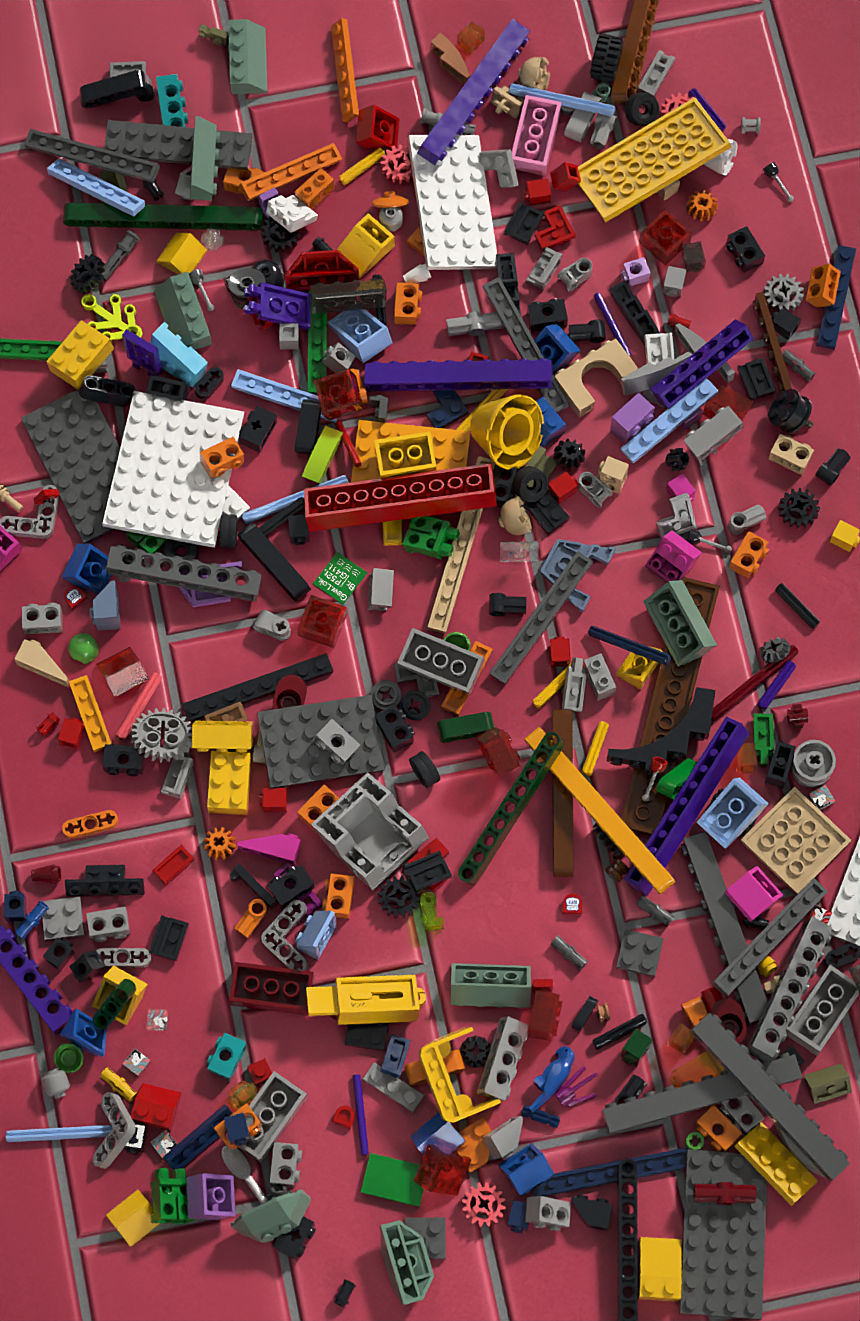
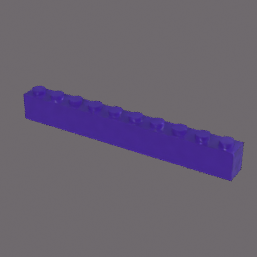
M514 19L510 21L421 144L417 152L418 155L433 165H436L439 160L442 162L448 154L446 150L448 147L452 149L457 141L455 137L462 135L466 129V126H464L466 122L470 123L475 116L473 112L476 109L479 111L484 104L483 98L490 96L493 91L492 86L494 84L498 85L503 77L501 73L503 71L506 73L510 68L511 59L515 60L521 52L519 48H524L528 43L529 29Z
M545 358L538 360L520 359L519 361H511L509 359H502L500 361L489 359L482 361L464 360L463 362H455L453 360L436 362L430 360L426 362L409 361L407 363H399L397 361L380 363L375 361L365 363L364 384L367 392L552 388L553 367L552 361Z
M726 716L646 843V848L664 868H666L748 737L749 732L742 723ZM634 865L624 878L634 890L646 896L649 895L653 888Z

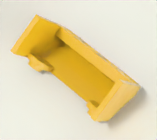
M472 1027L461 1028L439 1037L423 1046L419 1051V1059L439 1113L446 1122L459 1121L501 1103L500 1099H489L473 1106L471 1099L467 1095L461 1094L456 1096L442 1059L450 1053L451 1046L449 1041L474 1031Z

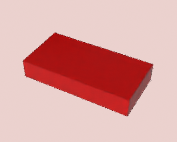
M180 845L158 864L152 872L166 886L195 859Z

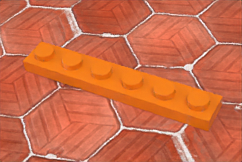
M341 18L331 25L342 121L349 123L359 115L348 21Z
M332 143L241 182L239 186L247 201H250L273 188H280L317 172L320 168L324 169L340 162L342 157L335 144Z

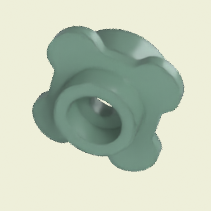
M599 83L592 94L602 98L601 102L605 103L611 95L612 88L606 83Z

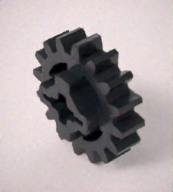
M271 216V221L265 220V226L261 227V237L264 245L268 244L269 250L274 247L275 252L282 249V252L285 253V248L291 251L292 245H298L297 240L301 239V228L290 233Z
M90 254V256L85 255L84 260L80 258V263H75L74 270H71L73 275L70 276L72 280L70 285L73 286V289L83 294L85 292L90 293L91 288L95 290L96 284H101L100 280L104 278L102 273L106 271L103 268L105 263L102 262V259L93 254Z
M801 488L798 489V492H795L794 489H791L790 494L785 492L784 498L780 499L779 503L781 504L778 507V510L781 511L779 516L785 517L783 523L789 521V527L795 524L797 529L800 528V525H803L804 528H807L808 523L812 525L814 519L818 518L819 514L817 512L820 510V507L817 506L819 500H813L815 494L808 495L809 490L802 492ZM791 500V505L787 507L788 502ZM811 509V514L807 517V512Z
M401 875L400 880L393 876V881L386 879V886L381 884L380 887L383 891H379L378 896L382 898L378 900V903L384 904L381 910L387 909L388 916L394 913L395 919H397L398 914L405 918V913L407 912L412 915V908L418 909L416 903L420 902V898L416 896L420 894V891L415 892L409 878L405 881L403 875ZM393 887L392 892L387 894L388 890ZM396 894H400L402 900H398ZM412 899L411 903L405 907L406 902ZM393 904V905H395L396 907H398V909L393 908V907H391L390 905Z

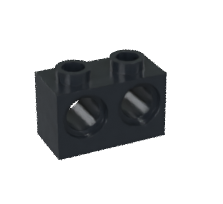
M747 226L728 235L726 248L729 253L734 255L736 265L739 268L741 267L744 273L764 263L765 254ZM736 241H741L744 244H737ZM745 256H751L752 259H746Z
M497 464L494 466L496 493L502 492L505 494L503 497L496 495L498 507L502 508L508 500L514 498L515 493L512 492V483L517 473V468L505 469ZM507 475L510 479L503 480L501 477Z
M393 705L375 715L376 723L393 753L414 743V730L411 725L407 726L404 719L406 717L401 708L397 709L396 705ZM388 717H395L397 719L394 723L386 721ZM398 733L406 735L403 739H397L395 736Z

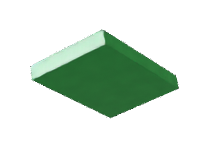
M370 1153L361 1193L420 1207L429 1167Z

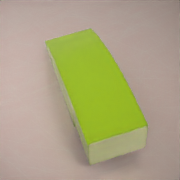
M325 426L312 451L302 477L319 484L323 482L343 432Z

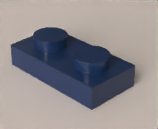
M391 1035L380 1070L381 1073L396 1078L400 1077L411 1040Z

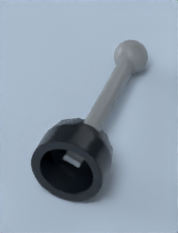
M772 162L764 167L763 172L765 175L775 178L787 196V201L793 202L794 197L788 193L777 176L779 168L776 163Z
M691 528L687 538V542L696 545L703 542L723 549L726 553L732 551L731 546H723L703 539L699 531Z

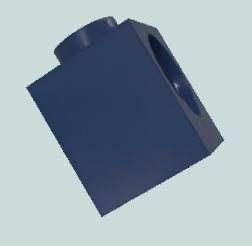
M11 891L9 894H4L5 920L7 922L24 921L26 915L25 894H21L20 891ZM19 902V908L11 909L12 903Z
M244 1112L224 1117L231 1145L241 1146L246 1144L247 1140L251 1138Z
M513 1200L507 1227L511 1228L510 1231L521 1234L523 1231L527 1232L529 1222H525L527 1203Z

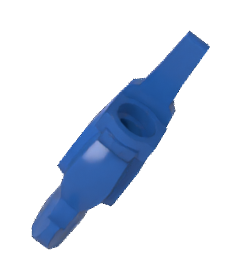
M560 1047L555 1053L556 1056H559L558 1059L550 1063L543 1074L533 1080L535 1086L543 1093L529 1107L532 1113L550 1099L567 1080L575 1060V1054L569 1047Z

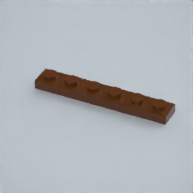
M764 292L756 293L753 308L754 311H758V325L760 328H763V341L769 348L767 350L768 358L774 365L772 367L773 375L775 378H778V392L792 389Z

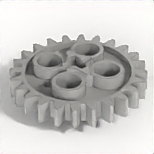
M155 708V713L148 710L147 715L141 713V718H136V722L132 724L131 742L134 743V749L139 748V754L145 752L144 758L152 756V761L159 758L160 762L163 761V758L170 762L171 757L177 760L178 755L184 757V752L188 753L189 748L192 747L191 722H186V717L180 718V712L174 715L172 709L169 713L166 712L165 708L162 709V712ZM161 723H165L163 747H160Z

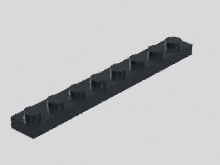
M327 653L185 702L182 706L188 722H194L205 718V715L237 702L241 701L242 704L275 693L278 682L287 675H296L304 682H308L333 673V668Z

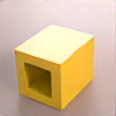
M840 520L832 534L830 543L850 552L853 547L857 548L860 542V529Z

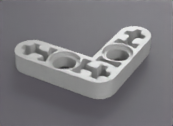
M46 485L43 489L57 488L54 485ZM59 496L54 500L51 498V503L47 499L44 500V504L39 505L37 519L4 516L0 519V526L5 529L3 525L10 522L11 526L5 530L11 536L40 539L50 538L54 532ZM45 508L53 510L49 516L43 515L42 511ZM44 521H47V528L49 530L42 533L41 529L44 528ZM25 523L31 525V529L27 532L21 530V526Z
M293 900L263 932L261 940L289 969H296L297 965L295 962L290 961L288 963L296 953L297 956L294 958L299 962L303 961V969L298 968L297 970L307 971L309 968L308 960L285 939L287 934L307 912L305 903L300 900ZM294 905H301V913L296 912L292 916L295 918L294 921L290 916L286 915L287 912L289 914H292L294 912ZM283 918L289 921V926L286 929H281L279 926V922ZM268 934L275 935L274 940L280 943L277 947L273 942H267ZM283 946H287L290 949V954L287 957H282L280 954Z
M110 1092L105 1093L102 1097L101 1106L113 1129L93 1156L94 1165L101 1168H108L135 1132V1124L120 1096Z

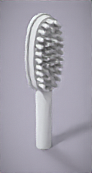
M225 1146L222 1149V1157L228 1169L237 1178L245 1180L261 1204L268 1202L267 1197L250 1175L251 1168L245 1156L238 1148L236 1150L234 1148L229 1150Z

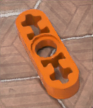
M106 810L67 820L62 826V831L68 839H75L114 829L118 825L119 819L114 811ZM107 816L115 818L112 820L111 824H108V822L105 821L107 820ZM97 818H100L101 821H105V822H101V823H102V827H100V824H99V821H98ZM88 820L96 822V826L93 829L85 827V823ZM80 822H81V826H82V829H83L82 832H81L80 828H77V827H80L79 824H78V823H80ZM70 825H73L74 828H77L74 829V833L70 834L69 831H66L69 829Z

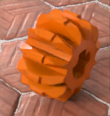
M703 190L702 194L696 191L695 196L691 195L687 202L688 214H693V220L698 217L700 222L703 218L709 221L710 216H715L718 204H716V197H712V192L705 194L706 192Z
M214 827V834L208 831L207 836L209 838L203 839V842L206 844L203 847L204 851H208L207 855L209 857L214 855L215 860H218L219 856L226 860L225 854L227 853L229 856H232L233 853L230 849H236L234 844L236 838L231 837L232 832L230 830L225 833V828L221 827L220 832H218L217 828ZM218 841L219 843H221L223 841V846H217L216 842Z

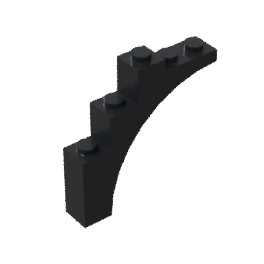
M696 687L693 702L687 714L669 734L654 743L639 748L608 749L606 761L616 766L626 764L635 769L645 767L644 775L652 778L651 761L653 757H660L666 760L667 756L674 760L685 759L689 737H693L697 741L708 740L715 690ZM664 771L662 773H657L655 779H659V777L662 778L664 776Z

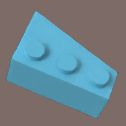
M164 322L152 334L150 343L158 348L162 369L194 387L205 375L208 362L191 346L188 348L180 341L181 337L178 334L175 336L168 330V325Z

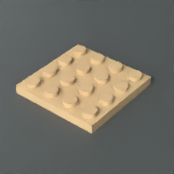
M794 787L740 842L797 895L851 842V839Z

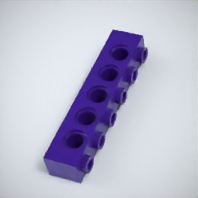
M735 319L650 389L661 405L668 409L671 408L754 339L746 324Z
M0 926V964L56 1036L65 1027L73 1012L68 1004L64 1006L61 1003L62 996L56 989L51 990L48 986L51 982L45 974L40 975L37 969L39 967L33 959L28 960L25 956L28 952L21 943L19 945L15 943L13 939L16 937L9 928L5 930L3 926ZM5 945H11L12 949L9 952H2ZM17 960L24 961L20 968L14 967V963ZM34 975L35 980L32 983H26L27 976ZM45 990L47 995L42 999L37 998L38 992ZM58 1006L59 1010L55 1014H50V1007Z

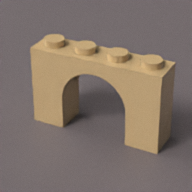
M617 339L606 341L602 344L601 348L596 351H590L585 358L575 360L570 367L559 370L554 376L566 400L579 418L595 407V400L582 383V377L588 370L605 368L611 371L621 383L622 378L638 369Z

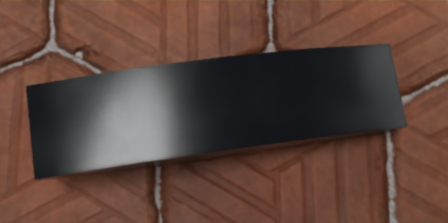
M514 253L496 254L498 278L500 277L521 316Z
M625 280L608 290L627 322L644 345V335L660 334L649 312L644 310L638 297L633 295Z

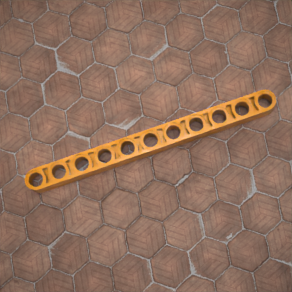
M537 727L524 740L535 751L546 733L540 727ZM551 740L550 746H555L556 744ZM561 751L551 766L550 771L650 885L661 895L675 883L673 877ZM546 754L540 757L542 762L546 761Z

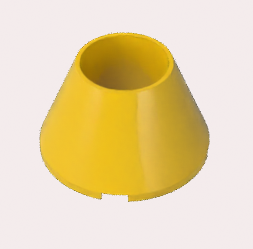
M513 395L485 403L478 407L471 419L470 429L474 440L495 464L505 469L520 468L529 462L539 448L543 436L540 434L541 424H544L542 411L534 399L526 395Z

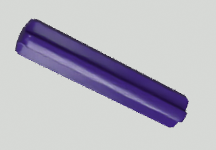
M696 88L690 90L688 96L690 98L695 97L718 128L724 131L726 124Z
M792 661L786 662L759 700L758 706L763 710L768 708L795 670L796 664Z

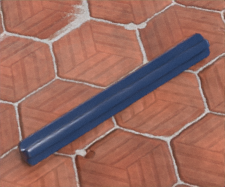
M594 625L590 626L588 630L589 636L663 665H668L671 661V657L667 653Z

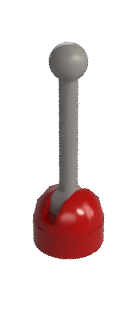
M653 757L651 761L653 775L646 793L642 796V800L645 802L650 799L649 794L657 773H662L666 769L667 761L663 758Z

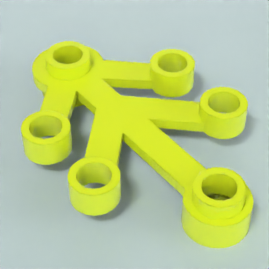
M87 294L83 296V308L88 311L93 310L107 320L97 323L91 321L88 325L95 326L97 331L111 328L122 330L115 333L108 331L103 333L105 336H110L111 343L113 340L123 339L122 334L126 329L130 332H135L140 338L142 337L141 328L135 324L134 315L136 310L133 305L128 304L124 308L125 315L128 317V325L122 322L120 310L121 297L114 294L110 297L114 315L99 306L94 295ZM114 299H118V300H119V301L116 302V303L113 302ZM92 302L93 305L87 306V303ZM133 309V312L128 313L127 310Z

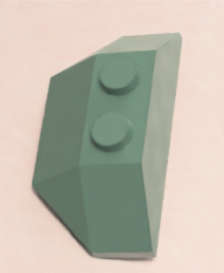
M302 1189L295 1191V1193L276 1197L241 1214L231 1223V1227L241 1235L261 1243L272 1241L275 1237L288 1233L293 1228L299 1226L311 1201V1197Z
M400 1220L380 1225L381 1252L394 1293L402 1305L422 1301L434 1278L423 1236Z

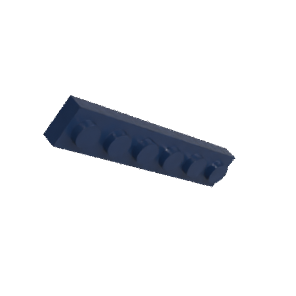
M842 245L837 247L834 267L841 271L835 303L824 308L817 346L835 350L856 248Z

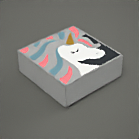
M826 785L808 795L812 803L820 811L835 803V799Z
M134 1049L123 1062V1066L139 1077L151 1060L137 1049Z
M167 1130L150 1142L162 1159L164 1155L177 1145Z

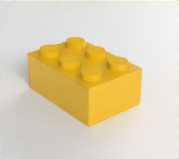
M81 320L46 362L53 374L79 390L84 378L93 375L114 348L110 338Z
M430 432L374 440L380 478L437 471Z
M195 721L192 724V748H197L199 752H206L210 748H216L217 752H228V749H236V752H247L253 746V722Z
M211 751L207 804L209 814L248 815L251 773L250 753Z

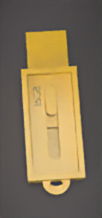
M415 975L336 978L335 986L306 987L308 1015H337L338 1025L417 1022L419 1010L426 1002L424 990L417 988Z

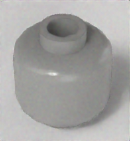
M399 207L382 208L379 213V223L389 232L398 230L403 223L401 209Z
M59 1068L44 1072L41 1083L47 1096H54L55 1099L65 1096V1091L70 1088L66 1072L59 1070Z

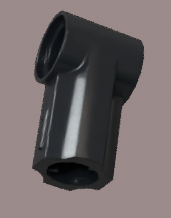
M596 319L589 321L587 324H574L568 327L569 338L573 342L590 340L591 343H601L606 340L603 320Z
M837 448L829 460L820 466L815 476L827 485L832 486L840 475V471L851 458L848 452Z
M492 593L489 595V615L526 614V597Z
M633 1074L614 1102L618 1105L619 1100L636 1097L637 1100L647 1086V1083L639 1076Z

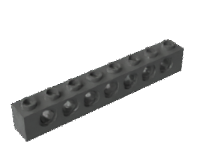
M120 545L116 547L111 546L106 566V572L110 575L255 602L258 599L262 574H258L254 570L242 571L237 567L231 566L226 568L216 563L205 564L194 559L191 561L183 560L179 556L167 557L162 553L155 552L151 554L141 549L129 550ZM126 559L133 561L131 564L123 563ZM150 563L152 566L145 568L142 564ZM168 566L170 570L162 571L161 568ZM187 570L189 571V573L187 575H182L180 571ZM201 573H205L208 575V577L200 578L198 575ZM225 577L227 580L220 582L217 578ZM238 580H243L245 584L238 585L236 582Z
M813 916L804 923L747 1047L751 1056L765 1064L771 1059L775 1060L780 1052L778 1046L787 1037L788 1033L785 1031L795 1019V1016H793L794 1011H797L801 1006L802 1000L800 998L802 994L807 992L810 986L808 983L809 978H812L816 973L817 968L815 965L822 959L824 955L822 950L824 946L828 945L832 937L830 935L832 927ZM773 1020L777 1021L779 1026H777Z

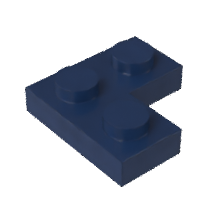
M433 390L434 396L441 405V407L427 414V418L434 428H444L468 414L467 408L455 390Z

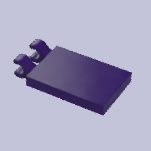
M262 282L258 286L249 284V289H244L245 297H258V303L249 301V306H244V313H257L258 319L278 324H298L299 328L304 330L311 328V294Z
M126 329L122 337L127 358L132 360V366L138 370L140 366L147 369L148 376H159L162 372L158 348Z

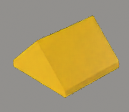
M175 233L156 262L176 274L184 272L189 274L195 270L206 254L207 249L191 233Z
M630 652L616 675L641 690L659 663Z
M136 1190L106 1214L130 1247L160 1224L151 1223L153 1207L139 1190Z

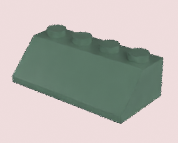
M247 19L229 20L231 94L268 93L265 27Z
M195 116L190 199L212 201V195L216 194L217 183H213L214 177H217L218 166H214L215 160H218L219 149H215L216 143H219L220 132H216V124L199 116Z
M188 272L168 278L154 290L164 321L168 325L167 329L175 336L178 334L181 337L180 341L188 348L191 346L194 350L212 345L211 335Z
M682 580L667 582L643 601L678 667L704 656L717 646Z
M452 963L450 1005L530 1008L531 966Z

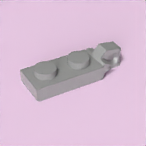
M573 657L571 667L567 668L562 710L582 712L587 677L585 669H582V658Z

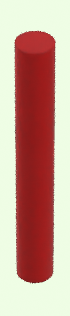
M337 421L335 426L338 431L343 432L341 439L355 467H360L362 463L342 422Z

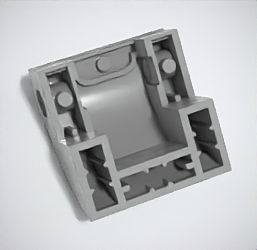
M366 773L311 824L331 851L372 890L429 839L423 825L401 808L392 792L369 773Z

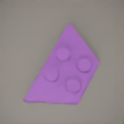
M242 561L220 564V566L226 568L232 566L241 570ZM181 570L180 573L187 575L189 571ZM201 573L198 575L200 578L208 577V575L205 573ZM225 577L217 578L220 582L227 580ZM178 587L192 607L231 602L232 597Z

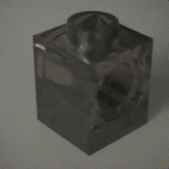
M701 241L684 244L681 253L686 272H699L704 269L706 259Z

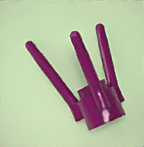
M583 1066L555 1093L562 1106L568 1105L571 1107L577 1103L597 1097V1094L593 1093L573 1099L576 1097L574 1092L597 1077L598 1073L595 1072L573 1088L568 1087L581 1075L586 1067Z

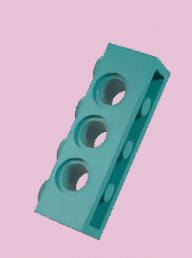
M177 74L156 77L163 125L185 127V124H188L187 113H183L186 103L185 97H181L180 91H184L182 80L178 81ZM169 94H175L173 97H168ZM172 110L178 111L176 113H170Z

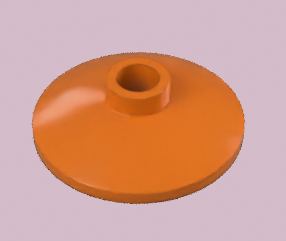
M393 191L384 192V196L372 201L373 206L380 208H393L408 204V199L395 195Z

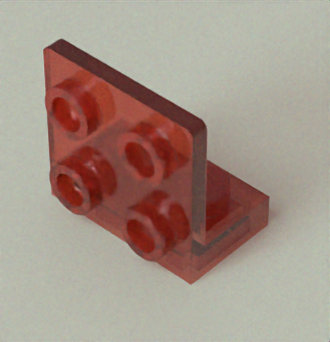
M720 385L718 394L705 404L703 415L712 419L720 408H726L729 405L738 418L743 421L753 405V401L724 385Z
M428 1144L414 1182L427 1192L458 1195L471 1158L445 1154L435 1145Z

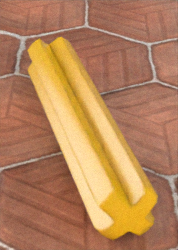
M382 148L376 149L339 176L340 182L343 185L348 184L380 161L382 155H385Z
M571 664L533 699L532 703L536 708L540 709L565 685L566 671L568 667H571Z
M600 721L582 769L584 775H592L609 728V724Z

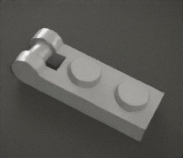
M659 50L637 91L649 93L655 97L670 68L673 66L676 57L672 55L667 56L664 54L665 52Z

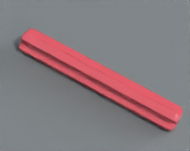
M153 672L116 733L119 739L126 740L132 724L136 722V718L140 717L162 680L160 674Z

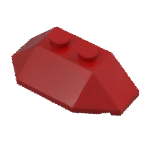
M339 250L301 253L285 273L286 288L296 291L360 286L359 268Z

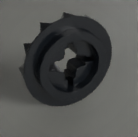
M417 690L408 691L400 701V708L405 717L410 720H421L429 714L431 705L429 698L424 692ZM413 700L416 703L422 702L418 707L419 710L416 707L409 708L413 704Z
M477 1035L468 1037L462 1042L460 1047L463 1062L474 1068L484 1066L487 1062L491 1046L483 1037ZM475 1044H477L478 1050L485 1051L478 1053L477 1059L470 1052V1050L474 1049Z

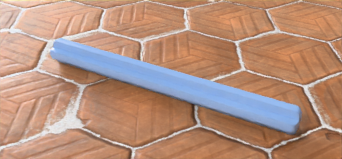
M511 84L509 89L512 95L521 97L528 95L561 102L562 106L613 116L615 106L518 84Z
M342 475L314 487L348 483V479L345 475ZM304 490L243 513L242 519L244 523L248 524L280 512L299 497L305 499Z
M112 1125L10 1130L6 1131V1141L22 1142L107 1137L113 1127Z

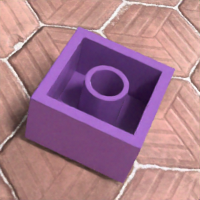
M637 393L612 416L610 432L625 445L652 423L655 407L640 393Z
M202 1173L187 1177L189 1218L222 1220L235 1217L233 1176Z

